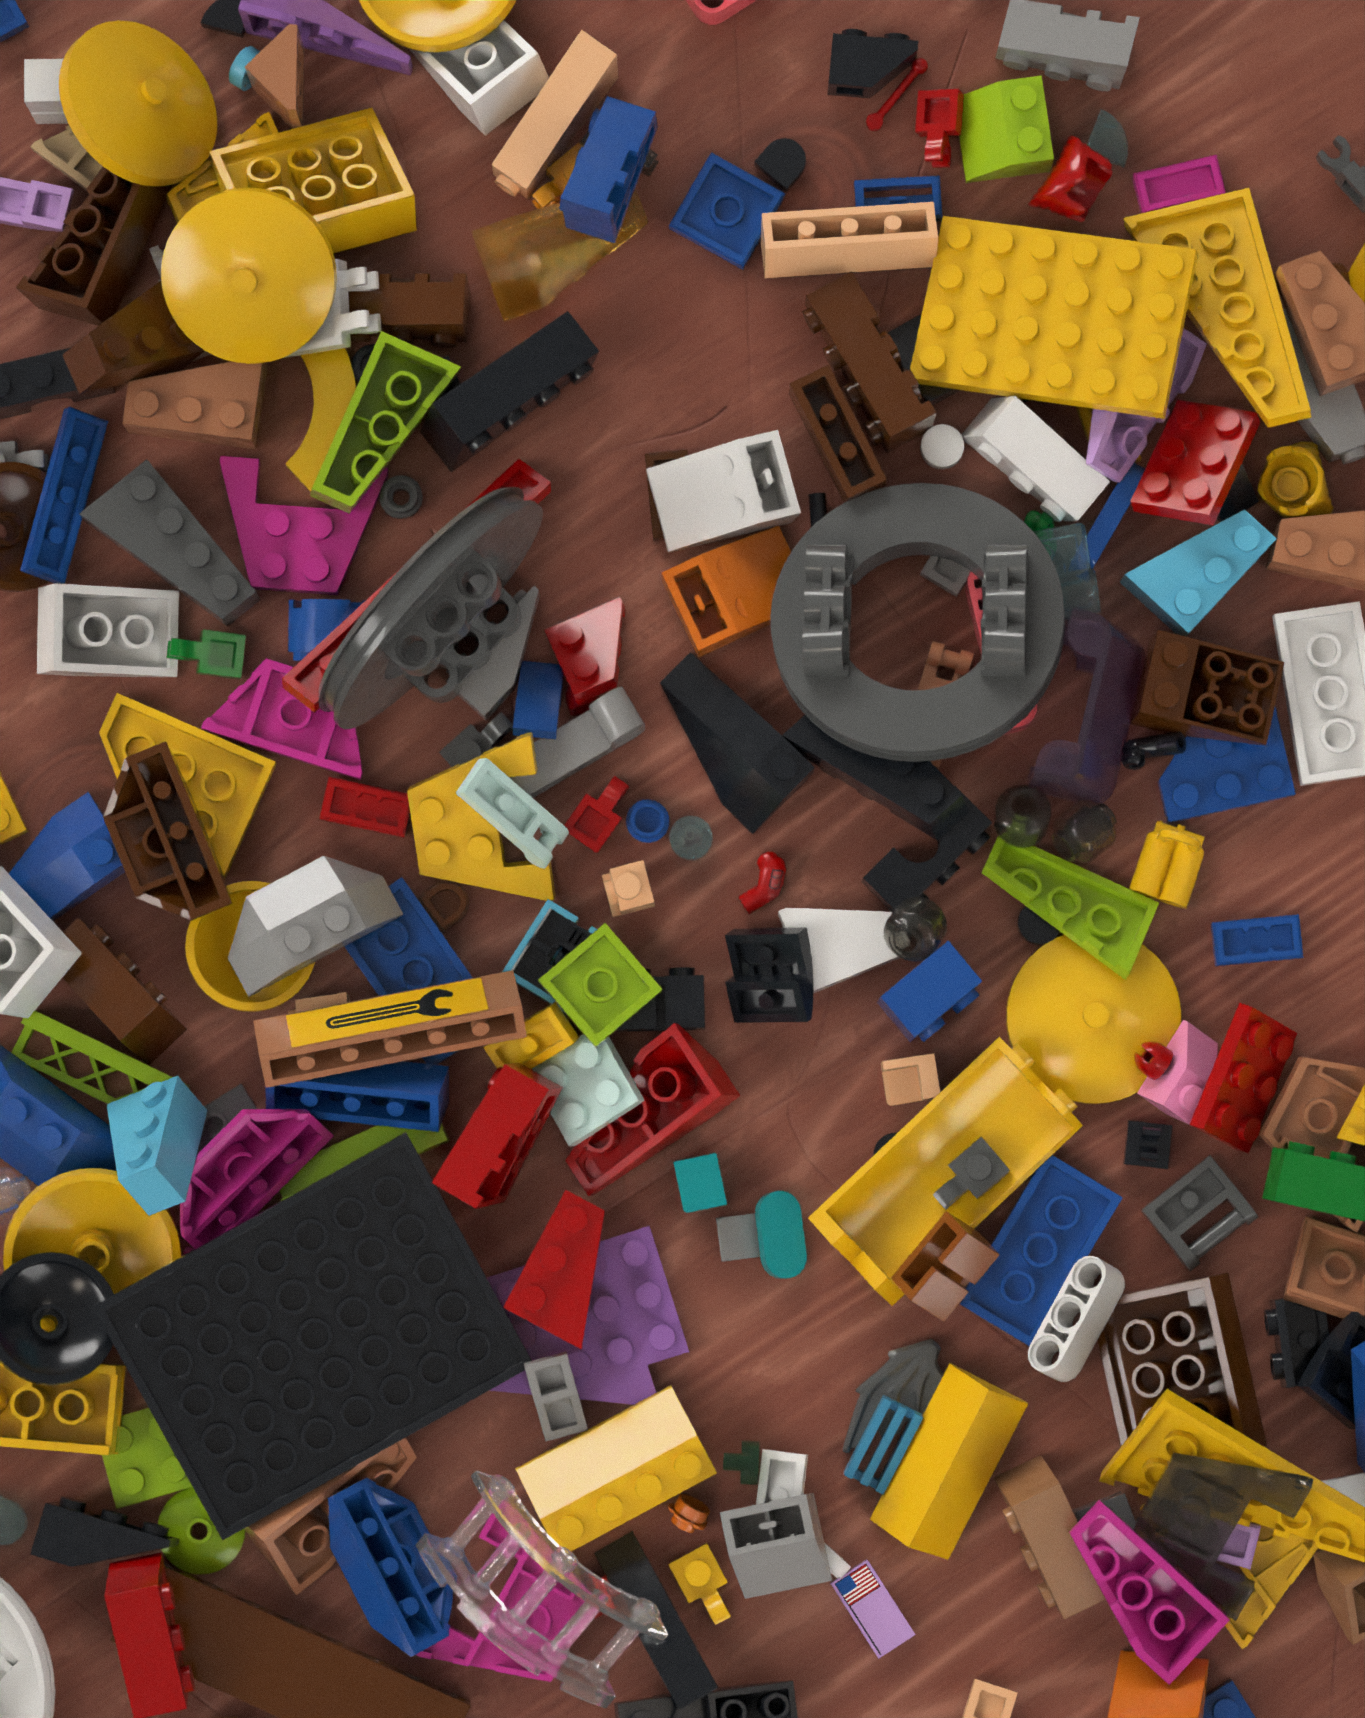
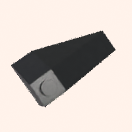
M691 652L660 682L721 804L751 834H754L814 773L815 767Z

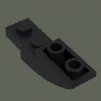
M792 1680L719 1687L681 1710L678 1709L670 1693L654 1695L651 1698L614 1703L616 1718H798L794 1682Z

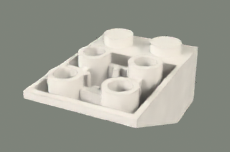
M778 430L737 439L646 469L668 553L778 525L789 524L801 513Z

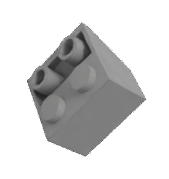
M814 1493L720 1512L728 1556L745 1599L832 1581Z

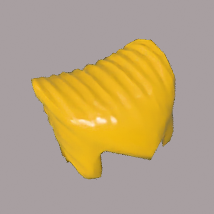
M1301 441L1274 449L1267 455V463L1261 473L1257 492L1275 512L1284 518L1332 514L1334 507L1329 497V489L1327 488L1316 443Z

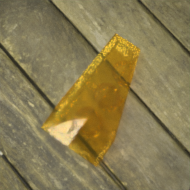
M636 187L615 243L566 228L563 212L559 210L560 203L511 216L471 231L475 249L503 322L546 306L559 292L573 281L576 282L586 274L589 268L604 256L610 255L649 223Z

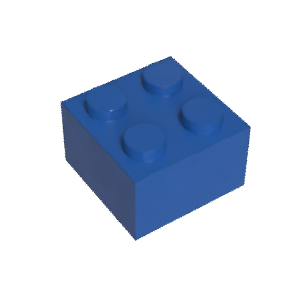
M947 941L885 992L877 1003L909 1042L917 1036L925 1042L946 1024L941 1016L951 1008L956 1014L960 1013L979 996L975 988L982 980L953 945Z

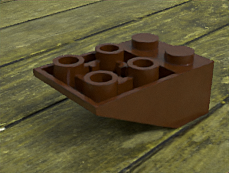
M1158 630L1148 643L1130 724L1164 733L1181 732L1184 736L1265 746L1267 744L1284 662Z

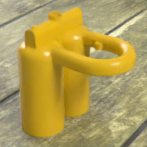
M1161 820L1157 821L1154 830L1149 832L1145 838L1129 889L1148 898L1157 899L1165 904L1187 909L1204 857L1202 844L1205 836L1185 830L1186 826H1181V824L1175 827L1163 823Z

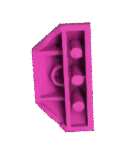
M242 1109L196 1156L186 1201L180 1203L181 1236L196 1249L252 1218L334 1135L307 1109Z

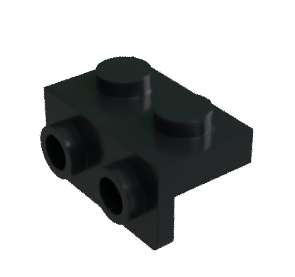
M1283 1298L1269 1300L1270 1309L1264 1310L1267 1336L1274 1335L1276 1353L1270 1354L1271 1373L1273 1380L1280 1379L1281 1388H1292L1298 1385L1311 1359L1329 1336L1327 1314L1284 1300Z

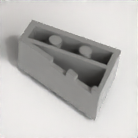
M1010 0L995 58L1003 60V64L1011 69L1024 71L1031 67L1045 71L1044 74L1051 79L1068 81L1071 77L1086 81L1088 87L1098 91H1110L1111 88L1119 89L1128 66L1140 17L1127 15L1125 23L1101 20V11L1088 10L1086 17L1063 12V6L1028 0Z

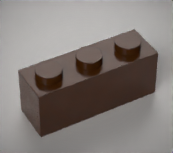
M829 364L791 382L788 394L843 502L850 501L864 493L884 488L887 478Z

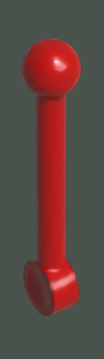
M915 59L911 65L912 70L878 112L867 116L866 126L869 130L878 131L881 129L884 116L914 79L928 70V63L925 59Z

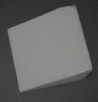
M755 1213L716 1218L721 1262L760 1257Z

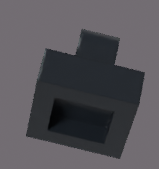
M1127 1121L1123 1165L1168 1169L1173 1125Z

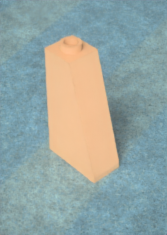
M583 30L580 31L493 161V175L497 177L494 182L498 187L513 197L519 193L526 199H529L546 176V169L558 160L618 79L616 53Z

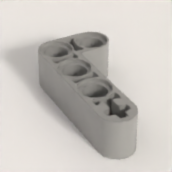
M622 686L591 703L588 711L557 728L556 739L541 738L534 742L538 768L535 775L509 778L534 798L640 735L645 730V723Z

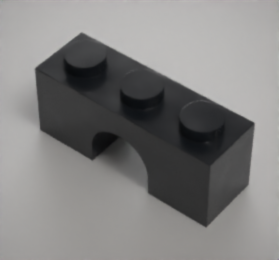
M70 348L0 364V419L32 412L31 407L44 401L68 398L73 402L113 394L115 393V388L113 386L79 394L62 356Z
M961 791L960 793L963 795L970 812L937 840L938 849L933 858L921 863L911 862L893 847L863 877L861 882L897 918L905 911L912 917L930 899L924 892L935 881L943 886L960 869L955 861L966 850L974 855L991 838L986 830L992 822Z

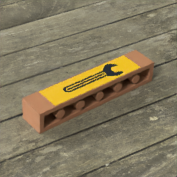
M513 970L253 1021L266 1088L527 1037L522 1004Z

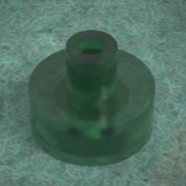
M742 1440L741 1453H724L723 1470L740 1471V1485H758L759 1441Z

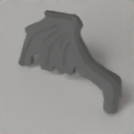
M928 1339L889 1351V1360L856 1389L860 1396L846 1434L843 1452L849 1453L851 1448L857 1446L883 1395L919 1413H924L944 1375L938 1365V1355L941 1347L933 1339ZM888 1409L877 1430L881 1436H883L895 1413L891 1409ZM904 1416L895 1435L902 1431L903 1425L909 1421V1418Z

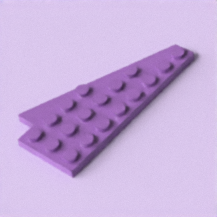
M650 1226L600 1241L582 1349L504 1309L532 1360L567 1352L581 1400L634 1405L656 1393L648 1368L649 1364L689 1352ZM525 1266L487 1277L502 1307ZM525 1370L489 1390L532 1395Z

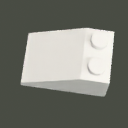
M504 20L487 36L466 47L446 52H422L410 49L457 108L485 136L534 99L549 79L538 52Z
M58 583L39 587L37 674L100 677H177L178 660L168 659L166 654L168 641H171V638L178 639L179 591Z

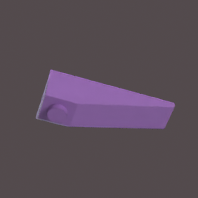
M324 0L240 1L238 11L247 34L273 40L287 25L294 24L298 25L305 49L407 75L412 73L413 65L410 55Z

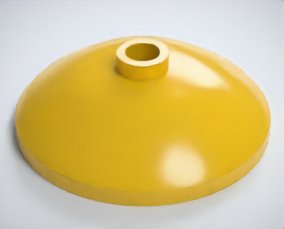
M242 881L227 885L233 904L190 921L187 929L185 943L186 959L195 982L212 1000L233 1010L260 1012L284 1004L304 987L315 965L314 962L250 997L245 992L228 960V956L246 896L270 883Z

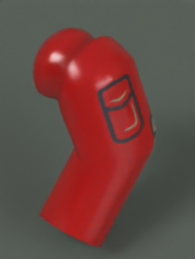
M768 851L759 856L757 860V865L760 869L758 884L738 896L749 915L779 897L783 891L787 868L785 861L775 852Z

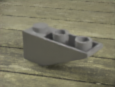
M535 586L527 593L521 589L513 596L522 616L519 628L510 637L503 638L492 650L487 664L480 669L474 670L462 683L461 690L459 691L458 696L485 721L516 688L521 663L540 598L539 589ZM508 614L503 618V620L500 623H502L507 618ZM478 647L470 655L474 654Z

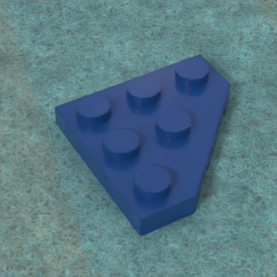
M1274 707L1265 746L1186 736L1185 752L1174 755L1158 780L1167 824L1296 795L1276 707Z

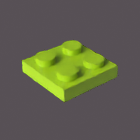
M606 923L538 979V982L595 1048L663 990Z
M146 1408L122 1415L120 1429L119 1426L117 1427L115 1452L118 1454L102 1455L116 1509L193 1487L150 1409Z

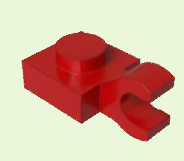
M960 89L918 90L915 132L920 137H927L924 153L925 161H932L933 168H950L951 147L949 136L961 135L964 93Z
M614 775L598 800L586 793L564 824L569 831V835L599 854L622 821V818L614 813L613 809L630 788L629 785Z

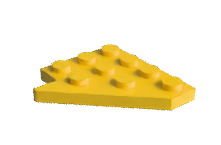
M116 693L99 731L116 778L118 779L126 757L166 741L190 790L221 866L224 878H226L277 763Z

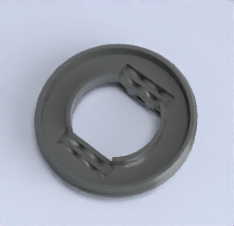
M931 483L900 484L867 492L843 503L817 521L803 535L784 563L774 590L770 615L772 643L781 678L789 694L809 720L833 739L856 751L878 758L909 762L935 761L974 751L1006 734L1021 722L1035 707L1052 681L1060 661L1065 634L1064 598L1060 579L1050 555L1036 534L1009 509L992 499L963 488ZM912 555H930L952 560L969 569L982 581L981 661L956 681L927 690H902L883 685L866 676L850 661L852 584L856 585L867 573L881 564Z
M505 487L494 490L461 511L403 565L362 613L333 655L322 677L318 691L320 709L324 712L332 711L334 721L340 728L352 729L366 723L395 703L413 686L433 702L445 703L451 701L459 694L462 683L474 670L480 669L487 664L492 650L503 638L510 637L517 631L522 617L520 608L512 596L504 589V586L530 549L543 519L542 507L535 501L523 500L524 494L522 489L519 487ZM497 604L507 606L509 609L508 616L502 623L492 624L487 621V612L492 606ZM473 636L478 638L479 647L474 654L470 656L458 654V644L464 637ZM439 668L448 670L449 680L445 686L438 689L429 687L428 677L432 671Z

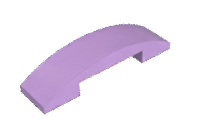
M0 177V224L62 232L65 229L63 221L69 214L74 190L31 180V183Z

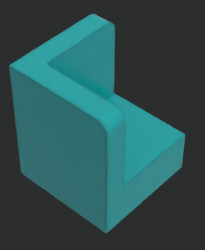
M717 1153L673 1162L684 1212L690 1213L727 1205Z

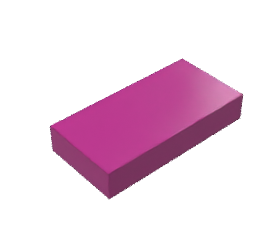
M1217 155L1134 173L1132 176L1140 213L1226 193Z

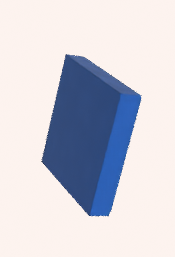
M711 152L670 222L669 229L744 270L761 240L762 213L777 212L785 198V193Z

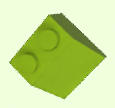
M1042 75L998 81L964 94L961 135L958 136L965 183L1050 172L1054 155Z

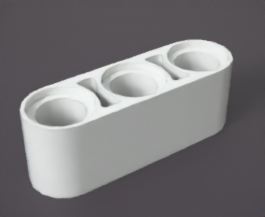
M1085 1256L1074 1264L1030 1344L1028 1360L1034 1369L1060 1382L1070 1381L1078 1375L1123 1294L1125 1279L1117 1268L1094 1256ZM1102 1273L1101 1281L1094 1287L1095 1279ZM1081 1312L1079 1321L1073 1326L1074 1317ZM1059 1351L1057 1361L1051 1364L1054 1354Z

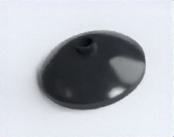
M52 1252L28 1256L5 1270L0 1276V1362L16 1376L41 1385L71 1383L94 1371L104 1361L113 1346V1342L93 1308V1305L114 1294L105 1278L93 1266L77 1257ZM44 1318L53 1320L56 1326L55 1330L52 1332L44 1331L40 1326V1321Z

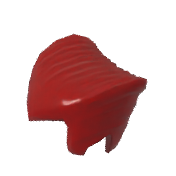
M1069 136L1059 159L1056 161V165L1051 169V173L1047 176L1046 181L1038 188L1037 193L1032 196V200L1028 205L1033 208L1049 210L1051 213H1057L1074 221H1085L1089 209L1112 176L1113 171L1111 170L1112 164L1110 160L1099 152L1094 151L1086 143H1082L1078 137Z

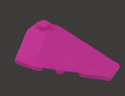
M1098 1500L1069 1531L1136 1655L1170 1685L1230 1619L1217 1603L1102 1501Z

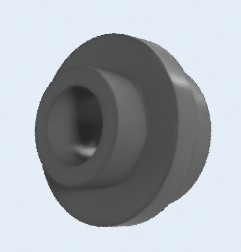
M399 475L388 479L383 484L379 498L383 510L389 516L397 519H406L419 511L423 502V493L419 484L414 479ZM399 491H405L410 495L409 501L404 505H398L393 501L394 495Z

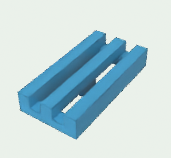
M883 1395L843 1471L844 1476L850 1479L854 1478L860 1484L867 1487L869 1485L875 1488V1491L884 1494L923 1419V1414ZM888 1409L895 1411L865 1471L858 1469ZM905 1416L909 1418V1421L878 1479L874 1477V1474Z

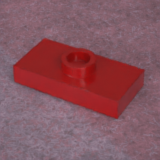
M328 777L319 819L405 839L411 814L408 794Z

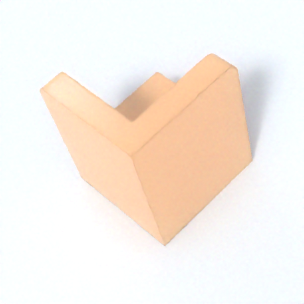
M934 1053L887 1060L880 1063L886 1102L889 1106L932 1100L940 1093Z

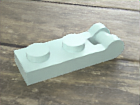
M488 758L477 760L456 791V794L517 846L529 862L539 868L545 869L553 858L552 850L556 844L561 845L569 834L568 829ZM540 828L542 835L539 840H536L533 835Z

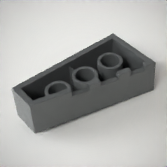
M147 459L79 513L87 524L113 541L118 547L132 555L227 627L261 600L254 588Z

